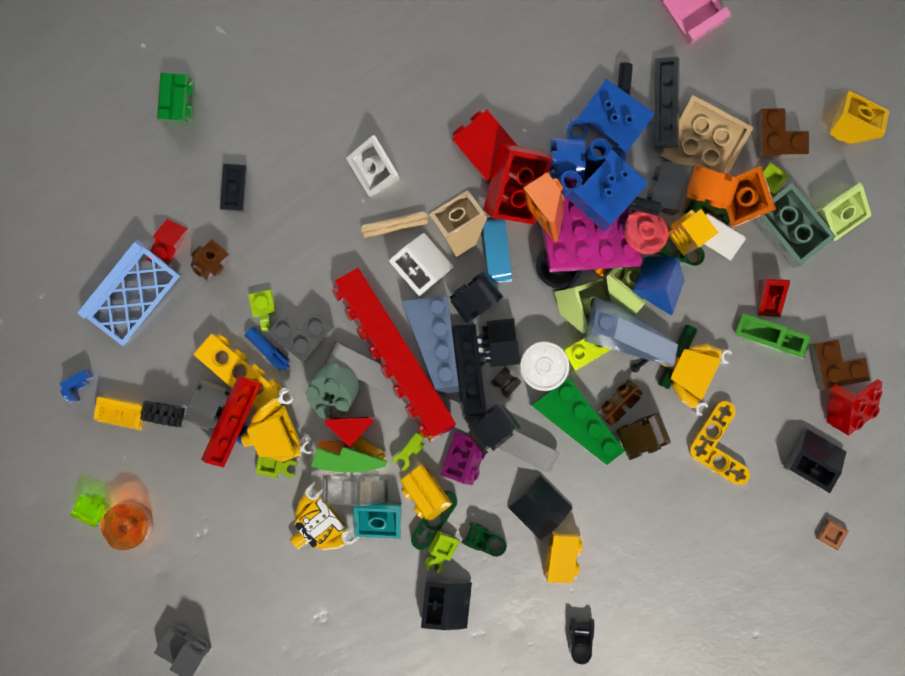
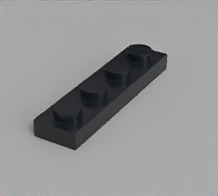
M678 56L655 58L654 147L656 149L679 147L680 59Z
M476 324L453 325L452 336L462 417L486 415Z

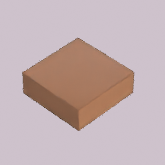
M827 519L816 539L838 551L849 531Z

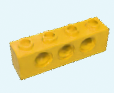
M701 209L696 213L691 210L670 225L672 230L668 232L670 239L683 256L699 248L719 233Z
M211 333L193 354L231 388H233L237 380L235 370L239 366L245 368V377L260 381L264 389L261 394H257L252 404L255 409L259 410L260 407L271 399L279 398V391L282 389V386L274 379L269 381L264 377L265 371L255 363L253 366L246 361L248 357L238 348L234 351L228 345L230 341L222 334L217 336ZM221 351L227 352L229 356L225 364H221L218 361V355Z

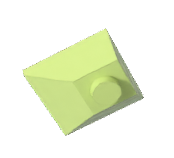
M641 266L613 268L606 277L611 303H615L632 315H635L647 302V300L632 292Z
M604 278L554 292L560 315L582 333H586L593 299L598 298L610 302Z

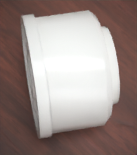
M536 343L530 346L521 358V375L525 382L534 389L541 391L553 390L559 387L568 376V357L563 349L554 343Z

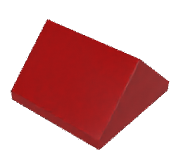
M375 416L328 418L325 420V425L351 447L374 423Z

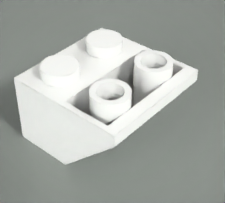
M425 233L406 245L389 260V263L419 297L454 268Z

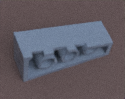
M448 296L402 301L403 310L437 394L459 392Z

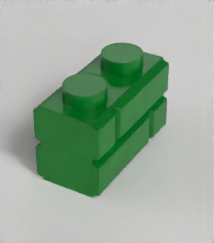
M160 73L157 119L160 122L188 124V118H192L193 105L190 104V95H194L195 83L191 81L189 75Z

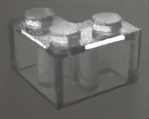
M379 470L351 472V475L346 474V472L332 471V474L323 475L322 503L352 506L388 503V475H380Z

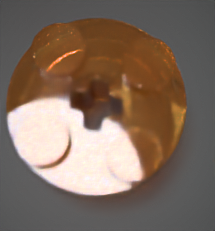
M125 501L113 506L104 514L101 521L102 535L111 547L118 550H130L141 545L150 537L153 530L151 511L136 501ZM126 521H129V525H131V528L128 530L127 526L124 525Z

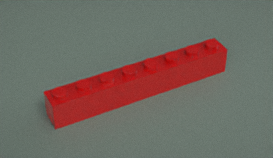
M356 268L334 280L332 292L338 302H343L346 307L344 309L346 316L350 321L354 320L358 327L356 331L362 340L366 339L370 346L368 350L374 360L378 359L382 365L380 367L382 374L386 379L390 378L392 381L395 395L399 399L402 398L407 405L405 410L411 419L415 418L419 425L417 429L420 435L431 442L452 430L456 422L360 269Z

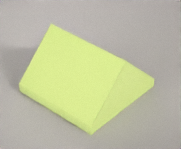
M861 183L851 186L816 211L836 235L833 239L834 241L872 216L864 187Z

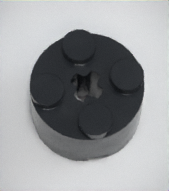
M545 247L538 254L534 264L535 275L539 282L552 290L568 288L578 280L582 270L549 272Z
M483 271L467 284L468 287L465 284L462 285L449 297L451 304L466 324L480 316L492 304L497 303L504 297L488 274H485Z
M498 403L494 404L486 411L487 416L484 419L480 420L477 418L468 425L470 430L467 433L484 456L489 454L487 449L491 448L494 451L514 435V428L517 430L521 428V425L505 405L499 406Z

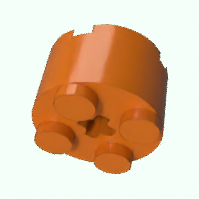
M695 164L686 191V197L704 202L708 199L709 205L727 209L728 206H731L740 179Z

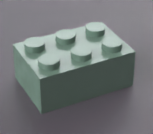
M793 183L788 184L772 197L776 210L754 219L793 268L804 264L836 237Z

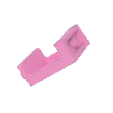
M660 0L689 45L725 22L731 16L728 8L725 7L723 9L717 0Z

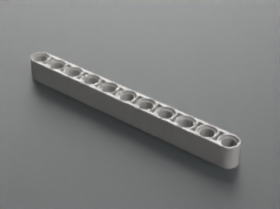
M338 342L334 343L325 363L338 364L339 367L345 370L348 368L355 374L357 379L398 398L392 387L394 385L390 378L386 379L380 369L382 365ZM438 394L456 422L454 427L466 433L470 431L468 429L470 423L477 418L482 420L486 417L485 415L462 417L461 403L443 394ZM514 429V435L498 447L548 473L551 472L560 453Z

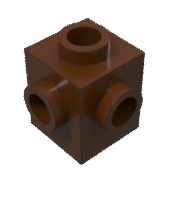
M211 239L204 247L198 246L193 251L190 266L197 276L203 277L208 281L212 276L217 277L224 270L225 267L223 265L226 263L229 254Z

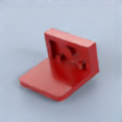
M877 379L856 395H853L837 384L830 388L826 422L848 436L854 431L860 430L867 421L876 418L880 412L879 404L883 393V382Z

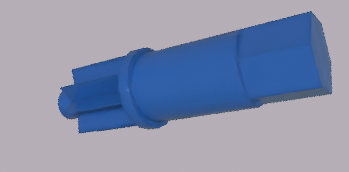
M254 326L245 333L244 336L279 371L283 369L286 372L290 368L288 365L290 360Z

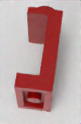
M485 110L483 113L481 111L475 113L470 118L472 122L466 127L462 125L452 133L454 136L452 143L465 155L487 184L491 181L500 143L513 146L518 145L492 114Z

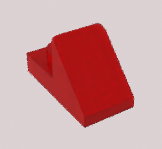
M166 219L153 235L155 241L150 251L170 266L188 229ZM147 256L146 260L152 262V259Z

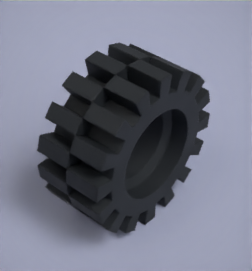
M144 401L140 419L155 424L182 427L185 408L160 402Z

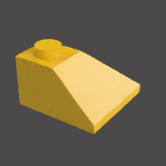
M848 90L832 121L829 134L833 135L835 139L848 144L882 138L886 131L889 110Z

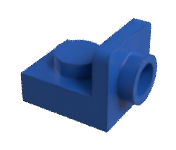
M89 369L83 370L59 383L62 387L60 389L61 395L66 401H69L71 404L80 401L74 388L78 391L88 386V380L94 378Z

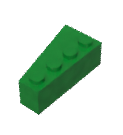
M569 377L559 387L547 391L531 404L533 408L604 464L608 465L625 452L624 448Z

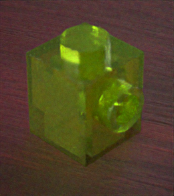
M84 493L79 496L70 516L96 528L101 524L104 525L111 513L108 510L111 505L106 503V499L98 494H93L92 496Z

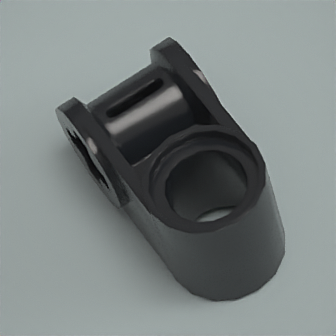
M570 618L569 652L577 664H586L592 657L594 619L578 621L575 618ZM578 647L586 648L584 657L578 658L575 656L574 653Z

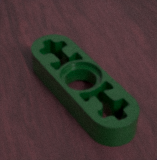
M443 490L447 496H452L451 501L453 504L445 510L447 512L446 515L442 512L439 514L441 517L440 524L431 526L427 519L422 518L412 533L411 543L416 549L424 550L431 545L437 531L441 530L455 509L457 496L453 491ZM425 524L429 530L435 532L433 535L428 532L425 538L427 543L422 542L419 545L417 544L418 539L415 536L423 534L425 528H421V526Z

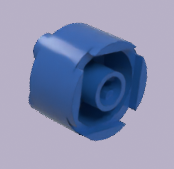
M576 138L550 139V152H552L553 158L549 170L551 178L559 179L563 173L571 170L580 175L582 185L586 161H584V153H586L585 140ZM564 180L565 185H572L571 182Z

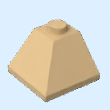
M468 190L429 214L456 257L476 245L487 219V215Z

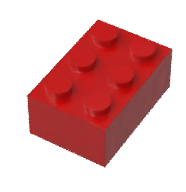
M500 143L483 210L492 218L534 225L536 218L528 209L524 187L545 173H549L553 158L543 151Z

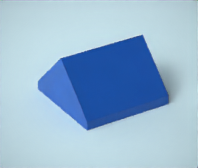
M645 257L632 291L669 315H672L675 310L685 280L678 257Z

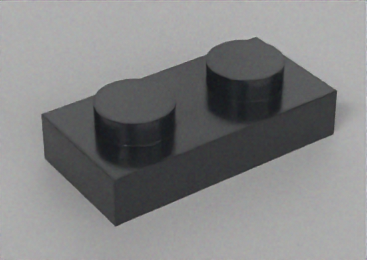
M223 163L220 210L244 212L247 165Z

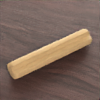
M419 212L362 225V235L367 238L425 225L428 223V216L426 212Z

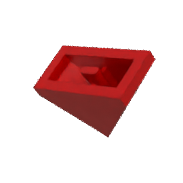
M768 278L759 280L758 316L781 317L790 280Z

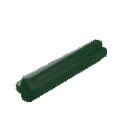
M687 324L684 326L677 341V357H681L684 349L688 350L697 333L695 327ZM665 367L658 385L665 389H670L673 382L670 378L674 370Z

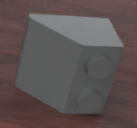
M663 161L660 167L656 166L652 179L655 180L653 189H648L645 199L661 202L663 206L661 213L674 216L680 212L694 166Z

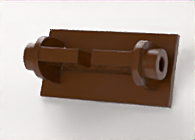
M628 379L617 388V391L609 399L601 404L596 412L609 425L616 424L627 413L622 406L625 404L631 409L641 399L643 392Z

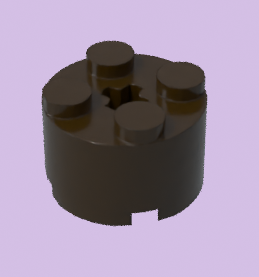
M660 413L642 417L629 425L626 424L616 429L629 460L638 458L647 451L648 454L662 449L661 447L671 443Z

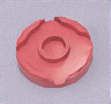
M634 211L625 220L623 225V234L628 245L642 254L659 252L665 246L669 237L668 226L660 216Z

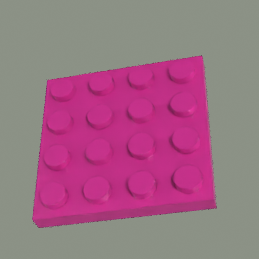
M566 185L568 188H573L572 185ZM564 198V214L558 241L554 243L542 228L549 272L635 267L642 264L641 253L628 245L623 234L624 222L633 212L631 209L626 208L604 232L569 199Z

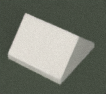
M375 135L371 136L346 157L369 197L400 179Z

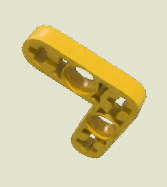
M720 401L714 405L690 443L689 454L693 459L731 483L744 485L750 478L748 468L715 447L735 416L734 405L728 401ZM727 405V411L730 413L728 416L723 415L720 421L724 422L722 426L719 422L712 420L713 416L719 418L721 415L719 408ZM710 424H715L718 428V433L714 437H709L706 434V428ZM701 435L705 439L712 441L711 445L705 443L703 446L704 454L695 455L697 452L694 449L695 446H701L704 442L700 440ZM717 456H722L725 459V465L721 469H716L713 465V460ZM731 462L734 463L731 466L734 470L740 471L742 469L743 479L738 478L735 480V474L730 471L727 472V475L724 474L729 469Z

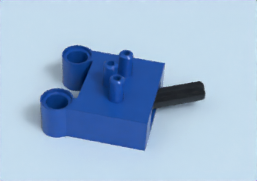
M629 62L619 64L617 86L608 79L603 82L580 116L569 124L566 130L567 138L585 139L589 128L613 145L611 149L624 161L626 160V153L655 115V113L630 96L633 64ZM574 126L581 127L583 135L574 136L571 128Z
M595 139L586 149L584 157L587 163L593 166L599 165L600 167L583 186L581 185L580 175L575 171H566L558 179L563 187L561 193L564 198L569 199L604 232L626 208L655 216H660L663 209L661 202L637 197L647 186L648 182L619 157L605 139ZM593 149H598L602 156L595 154ZM564 180L571 182L573 188H568L564 184Z

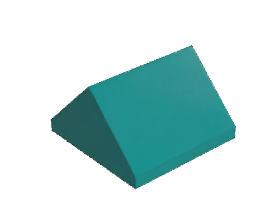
M356 501L354 503L355 537L400 539L402 503Z

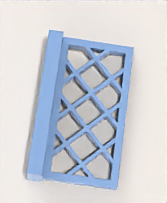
M136 240L77 314L84 319L90 320L120 345L124 346L181 275L147 249L145 244ZM143 254L152 259V269L140 270L139 259ZM156 263L162 268H156ZM136 264V270L130 271ZM157 271H167L173 278L169 283L158 284ZM153 272L155 285L142 286L141 273ZM137 273L139 286L126 287V275ZM122 282V288H117L118 285ZM159 287H165L160 293ZM156 288L157 298L154 301L144 302L143 289ZM139 289L141 302L128 303L126 291ZM123 291L124 304L112 305L110 295L113 292ZM107 300L108 305L102 306ZM141 305L142 316L138 319H130L129 307ZM145 305H150L145 311ZM125 307L126 320L114 321L112 308ZM99 309H108L110 321L101 322L94 315ZM136 322L135 325L131 328V323ZM127 323L128 333L124 338L115 333L114 324Z

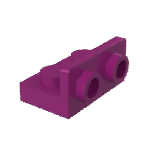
M455 431L440 475L463 484L473 485L479 477V467L485 456L468 435Z

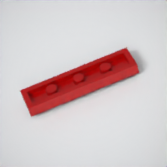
M238 375L201 458L203 462L222 468L225 467L262 383Z

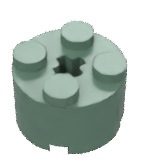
M327 364L316 373L305 394L308 403L320 418H337L346 414L358 394L359 382L355 374L348 368L345 370L339 367L338 364Z

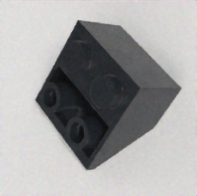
M806 428L783 468L818 489L831 493L842 473L847 451Z
M426 577L421 628L444 631L467 629L472 582Z

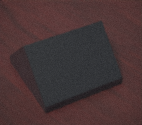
M541 475L508 507L540 540L558 528L573 509Z

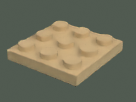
M692 95L679 118V147L663 148L659 157L672 163L691 166L697 164L707 169L729 174L754 127Z

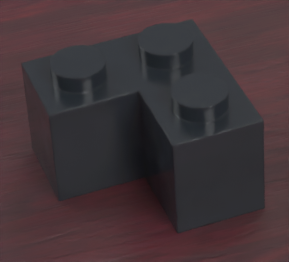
M515 319L486 321L487 326H482L483 339L488 340L489 349H485L486 363H490L491 367L520 364Z

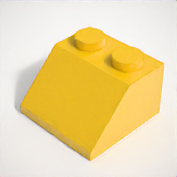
M555 530L550 533L544 572L547 582L573 583L574 577H578L580 564L576 563L577 554H581L583 548V540H580L578 534Z

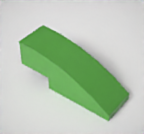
M744 313L735 333L738 337L802 360L805 358L811 341V336Z
M346 446L342 447L340 454L318 447L311 467L334 472H363L386 467L387 460Z

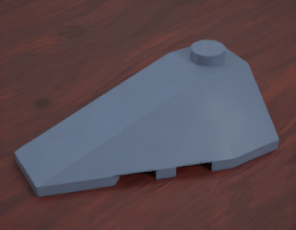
M598 298L593 299L585 342L671 367L674 366L678 347L677 343L619 305Z

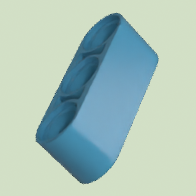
M487 217L483 226L487 274L493 283L512 281L506 221Z

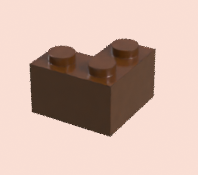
M762 108L756 113L757 159L804 158L809 155V131H786L785 108Z
M839 339L809 344L818 389H829L836 384L838 386H845L870 381L866 358H854L843 361Z

